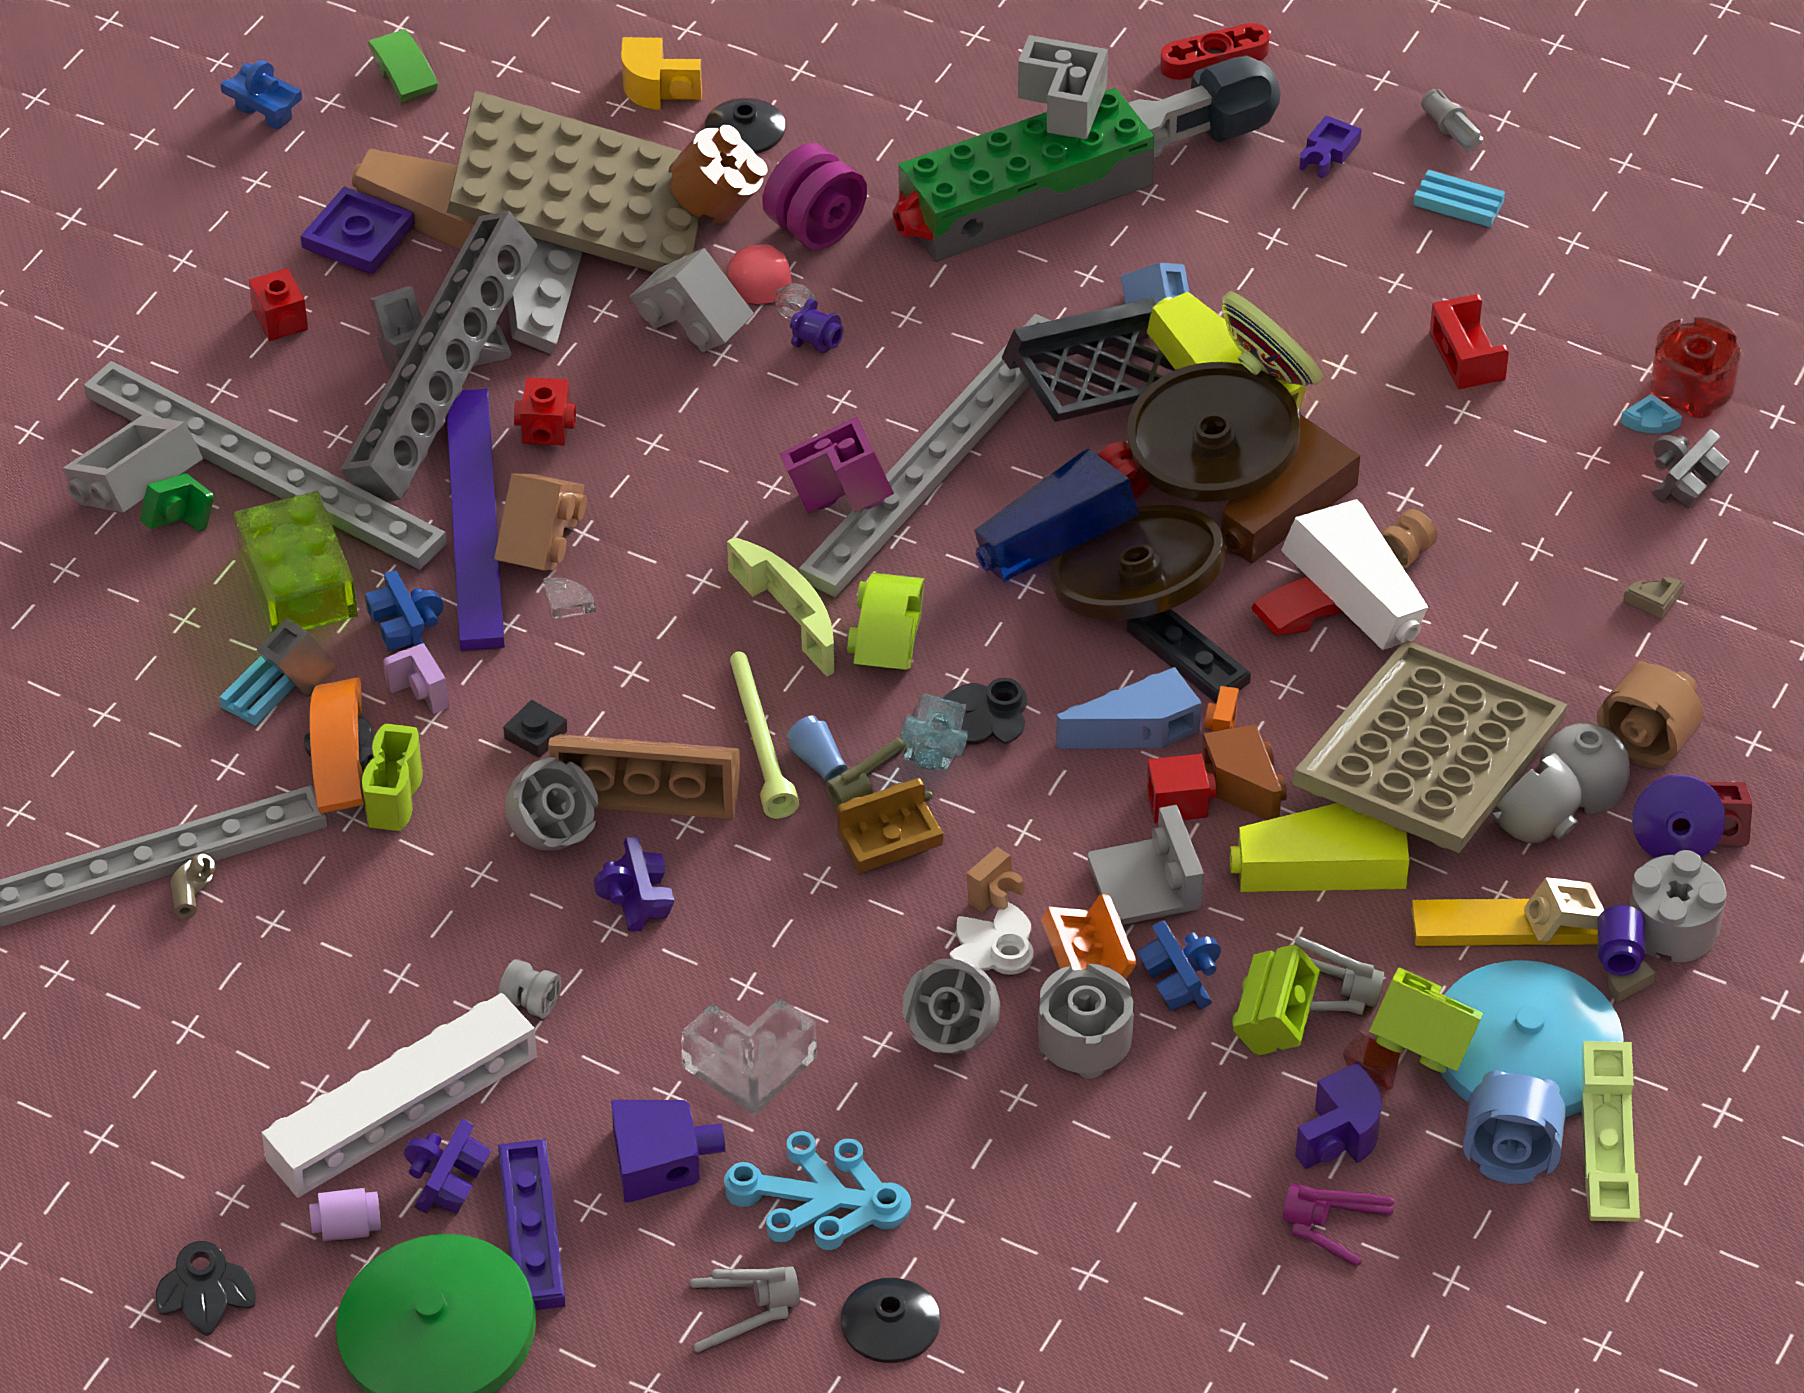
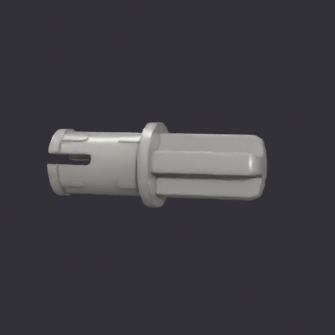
M1432 89L1423 96L1421 107L1436 120L1438 129L1443 134H1450L1466 151H1473L1476 146L1482 144L1483 137L1480 135V131L1467 119V113L1461 106H1455L1440 89Z

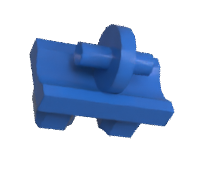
M259 60L253 65L246 62L233 78L220 83L221 93L235 99L236 109L246 114L254 113L255 111L265 115L266 124L276 130L282 128L292 119L291 108L302 100L301 90L275 77L273 65L264 60Z
M397 570L385 573V587L366 593L365 602L372 622L394 616V619L379 623L380 635L387 651L405 646L412 648L424 643L421 637L425 629L424 624L428 627L436 625L438 622L437 617L443 611L444 604L440 595L432 590L423 591L421 588L413 589L409 595Z
M1165 920L1152 926L1158 938L1149 942L1138 950L1137 953L1152 978L1173 966L1177 969V972L1156 983L1170 1010L1181 1007L1192 1000H1195L1200 1010L1212 1004L1210 997L1195 972L1202 970L1206 976L1216 972L1217 967L1214 963L1221 953L1218 942L1213 937L1199 938L1196 933H1190L1184 939L1187 946L1182 950Z

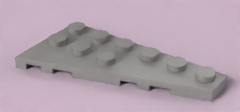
M533 238L538 246L530 259L529 267L521 275L513 290V296L507 303L512 339L551 354L557 344L582 251Z

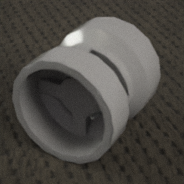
M514 959L508 965L501 978L498 995L503 993L515 1007L523 1006L529 1014L544 1019L550 1015L556 1005L561 991V977L559 974L548 970L537 972L533 970L531 964Z

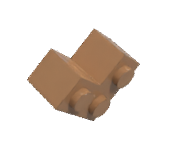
M511 473L494 559L540 570H556L557 563L563 561L566 552L567 540L562 537L564 527H576L577 521H581L584 517L587 507V496L583 495L585 485L537 474Z

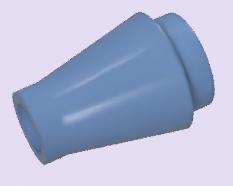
M807 716L790 728L787 733V739L790 741L789 749L815 770L825 782L847 771L848 767L842 760L825 721H819L816 716Z

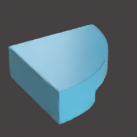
M1651 393L1623 411L1620 423L1638 432L1658 434L1670 432L1681 427L1682 416Z

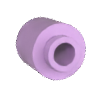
M365 1188L318 1193L319 1203L309 1204L312 1233L322 1232L323 1242L369 1237V1232L381 1230L377 1191L365 1193Z

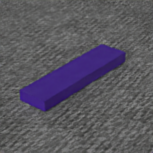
M546 1139L498 1144L510 1257L516 1262L528 1281L535 1310L566 1307Z

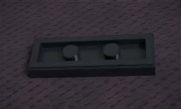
M1172 609L1150 616L1127 620L1128 633L1170 667H1175L1181 676L1216 704L1221 686L1241 690L1250 684L1251 672Z

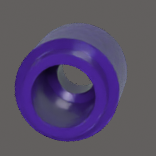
M1627 905L1609 907L1602 911L1598 917V958L1603 964L1604 969L1613 975L1626 976L1633 974L1640 968L1641 963L1645 959V919L1639 910Z

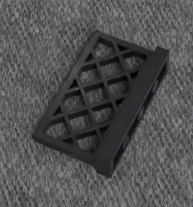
M1153 298L1016 328L1013 330L1002 355V359L1009 370L1020 368L1054 422L1134 404L1145 389L1163 377L1156 373L1158 365L1175 371L1159 348L1158 351H1155L1135 342L1136 340L1149 337L1147 329L1152 308L1157 304ZM1113 346L1126 353L1124 359L1101 351V348ZM1079 354L1091 359L1088 368L1066 359V357ZM1133 354L1152 362L1151 371L1128 362L1130 355ZM1044 362L1056 367L1054 376L1038 370L1034 364ZM1096 362L1119 371L1117 378L1115 379L1093 370ZM1061 370L1084 379L1082 387L1058 378ZM1125 373L1146 382V386L1137 388L1122 382L1123 374ZM1089 381L1111 390V394L1101 396L1087 390ZM1057 390L1076 398V403L1061 406L1053 391Z

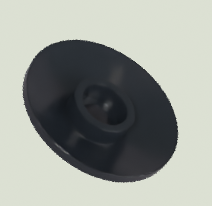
M737 98L723 102L708 114L705 121V129H719L722 125H729L735 128L740 134L741 140L755 154L774 147L780 142L785 133V119L780 110L769 102L755 98Z
M880 1278L861 1285L847 1298L841 1313V1328L848 1344L860 1355L883 1363L904 1362L919 1356L935 1341L940 1327L939 1309L931 1294L920 1285L901 1278ZM892 1309L897 1311L893 1313H888L884 1310Z

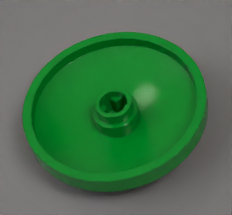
M428 1235L405 1241L386 1250L358 1273L347 1288L338 1310L336 1321L337 1344L349 1376L363 1393H495L514 1376L530 1351L536 1329V1310L524 1273L516 1262L501 1249L483 1240L465 1235Z

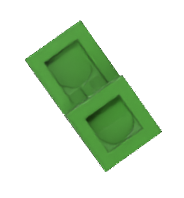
M406 29L368 41V46L383 77L388 76L400 103L437 91L438 81L420 48Z

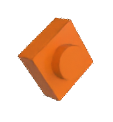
M1220 687L1217 704L1210 702L1208 704L1205 729L1214 732L1235 727L1238 688Z

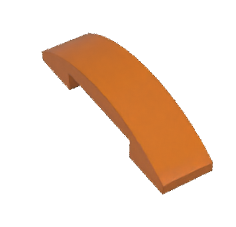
M359 677L316 685L312 692L310 703V747L315 795L320 814L364 805L363 771L359 762L358 714L362 713V691Z

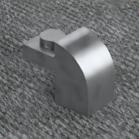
M410 286L370 298L380 333L377 336V340L392 373L422 321L414 289Z

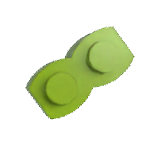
M384 724L377 731L373 740L372 750L374 759L369 762L362 776L366 819L369 828L401 831L411 818L413 811L412 795L419 788L423 777L419 734L416 727Z

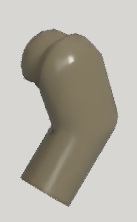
M195 855L192 860L183 864L173 873L170 885L174 915L176 917L187 919L196 914L195 895L211 881L216 868L214 860L209 855Z

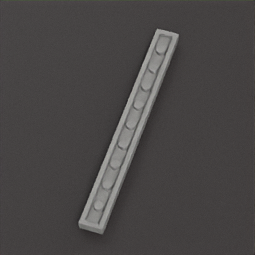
M1034 314L1023 327L1051 320ZM1006 346L886 474L894 494L885 498L880 505L874 508L862 509L857 512L852 510L799 567V573L811 586L836 598L1030 386L1020 368L1009 370L1002 359ZM1044 362L1034 364L1041 371H1044L1048 366Z
M110 361L84 384L86 398L131 421L136 420L140 416H149L186 422L204 459L419 570L447 544L445 531L113 361Z

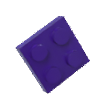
M344 186L301 235L302 248L373 274L415 225L414 212Z

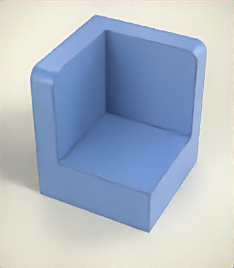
M1157 263L1121 275L1126 304L1153 298L1158 303L1164 298H1174L1189 292L1184 264Z

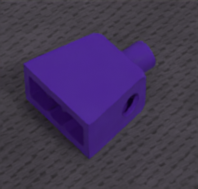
M611 1100L613 1132L624 1203L696 1184L700 1180L698 1156L725 1152L722 1123L694 1127L690 1103L685 1100Z

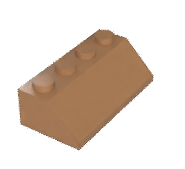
M559 734L549 739V757L556 758L555 761L557 762L561 761L565 764L572 762L578 765L591 779L598 795V806L595 807L597 809L734 819L740 784V754L737 748L599 738L585 735Z

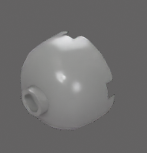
M1577 723L1564 727L1549 739L1540 758L1539 774L1548 768L1542 760L1554 753L1558 755L1578 778L1582 790L1579 807H1585L1584 813L1595 814L1609 810L1623 799L1630 779L1629 754L1617 735L1609 729L1596 724Z
M1555 753L1542 760L1548 768L1540 774L1536 773L1533 769L1527 772L1499 801L1497 806L1501 811L1491 813V817L1506 832L1520 841L1541 843L1553 835L1560 841L1578 824L1574 814L1581 804L1582 790L1578 778Z
M547 757L526 766L510 782L505 796V817L511 831L521 842L541 851L562 850L584 840L594 829L596 820L593 821L594 808L598 806V795L591 779L578 765L572 762L567 764L561 761L557 762L554 757Z
M939 959L934 961L933 964L928 965L923 971L919 970L911 977L903 995L902 1014L905 1022L909 1023L910 1030L915 1035L913 1037L918 1044L937 1053L961 1054L978 1048L992 1035L999 1021L1000 999L995 984L980 968L963 960Z

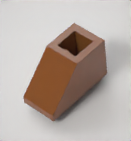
M1251 724L1204 733L1202 756L1206 772H1214L1216 798L1266 820L1280 817L1281 801L1287 799L1286 784L1281 773L1275 774L1271 744L1268 740L1262 741L1257 725Z

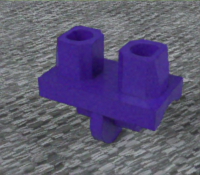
M626 837L624 841L625 854L616 862H606L603 865V870L595 876L593 884L595 892L599 897L611 900L615 905L622 904L628 930L641 931L647 918L668 917L674 904V897L671 888L651 886V884H660L665 874V863L662 853L643 852L639 838Z
M461 1119L444 1151L439 1147L442 1139L435 1133H429L426 1139L414 1138L408 1142L404 1149V1155L411 1164L409 1174L414 1178L420 1179L424 1172L432 1173L414 1206L415 1208L427 1214L432 1203L454 1213L459 1212L473 1185L450 1174L452 1166L477 1178L491 1152L489 1148L469 1137L475 1125Z

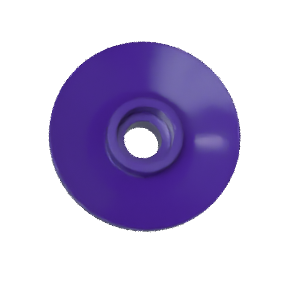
M1670 775L1656 780L1643 790L1633 809L1632 825L1640 846L1654 858L1675 855L1682 850L1693 851L1700 857H1703L1716 846L1723 834L1725 811L1717 792L1705 781L1689 775ZM1679 818L1689 821L1688 827L1682 831L1672 828L1673 822Z

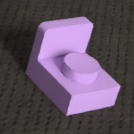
M424 643L399 651L383 660L386 683L391 693L411 686L416 699H424L433 714L450 708L446 678Z

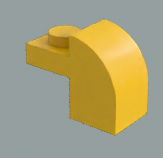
M622 38L623 89L632 102L647 109L661 110L662 100H701V59H663L662 38Z

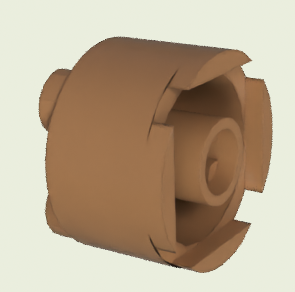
M1644 661L1636 662L1597 711V724L1609 729L1619 737L1629 754V762L1645 768L1663 767L1666 762L1673 760L1702 723L1703 708L1695 692L1697 684L1685 672L1679 671L1675 673L1659 665L1648 664Z

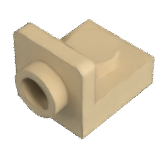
M1545 878L1524 907L1525 915L1540 942H1549L1561 925L1598 930V917L1604 911L1591 883L1555 878Z

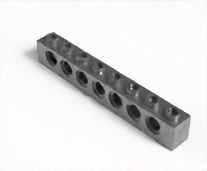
M510 211L478 217L340 469L353 485L384 501L401 500L409 490L410 482L415 472L426 458L427 450L436 433L444 425L445 417L454 400L460 395L465 379L471 368L479 360V353L489 335L495 330L496 322L505 305L511 300L513 290L521 275L529 267L530 259L538 244Z

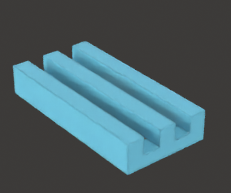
M1428 170L1425 174V180H1422L1420 184V189L1414 195L1413 205L1491 228L1504 203L1505 191Z
M260 656L219 697L220 707L256 726L295 685L284 675L273 686L272 683L283 672ZM259 696H262L249 710L247 709Z

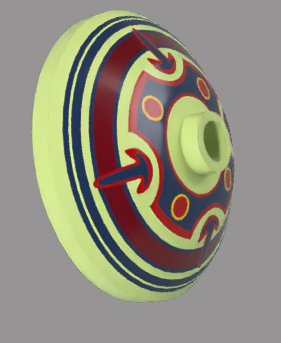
M1229 291L1222 298V310L1228 333L1242 352L1238 360L1250 372L1258 375L1262 370L1283 383L1302 386L1318 385L1324 379L1322 371L1313 359L1294 339L1260 309L1232 291Z

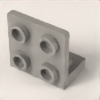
M1177 805L1159 808L1158 827L1152 829V839L1090 851L1088 853V864L1099 893L1110 895L1115 910L1120 917L1121 925L1201 909L1204 873Z

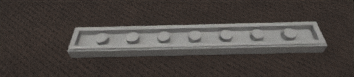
M312 785L0 879V927L173 875L177 869L198 854L209 855L215 862L326 828V816L324 813H319L315 791Z

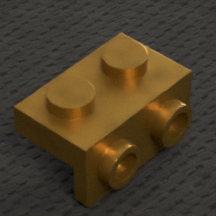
M920 778L894 784L887 789L863 797L853 798L837 806V836L859 874L943 845V832L925 803V786Z

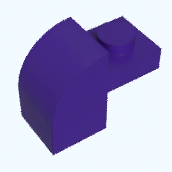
M1359 1062L1318 1080L1315 1111L1320 1117L1299 1126L1297 1131L1295 1156L1305 1169L1320 1162H1330L1345 1150L1356 1163L1365 1159L1373 1151L1378 1140L1382 1100L1378 1087Z

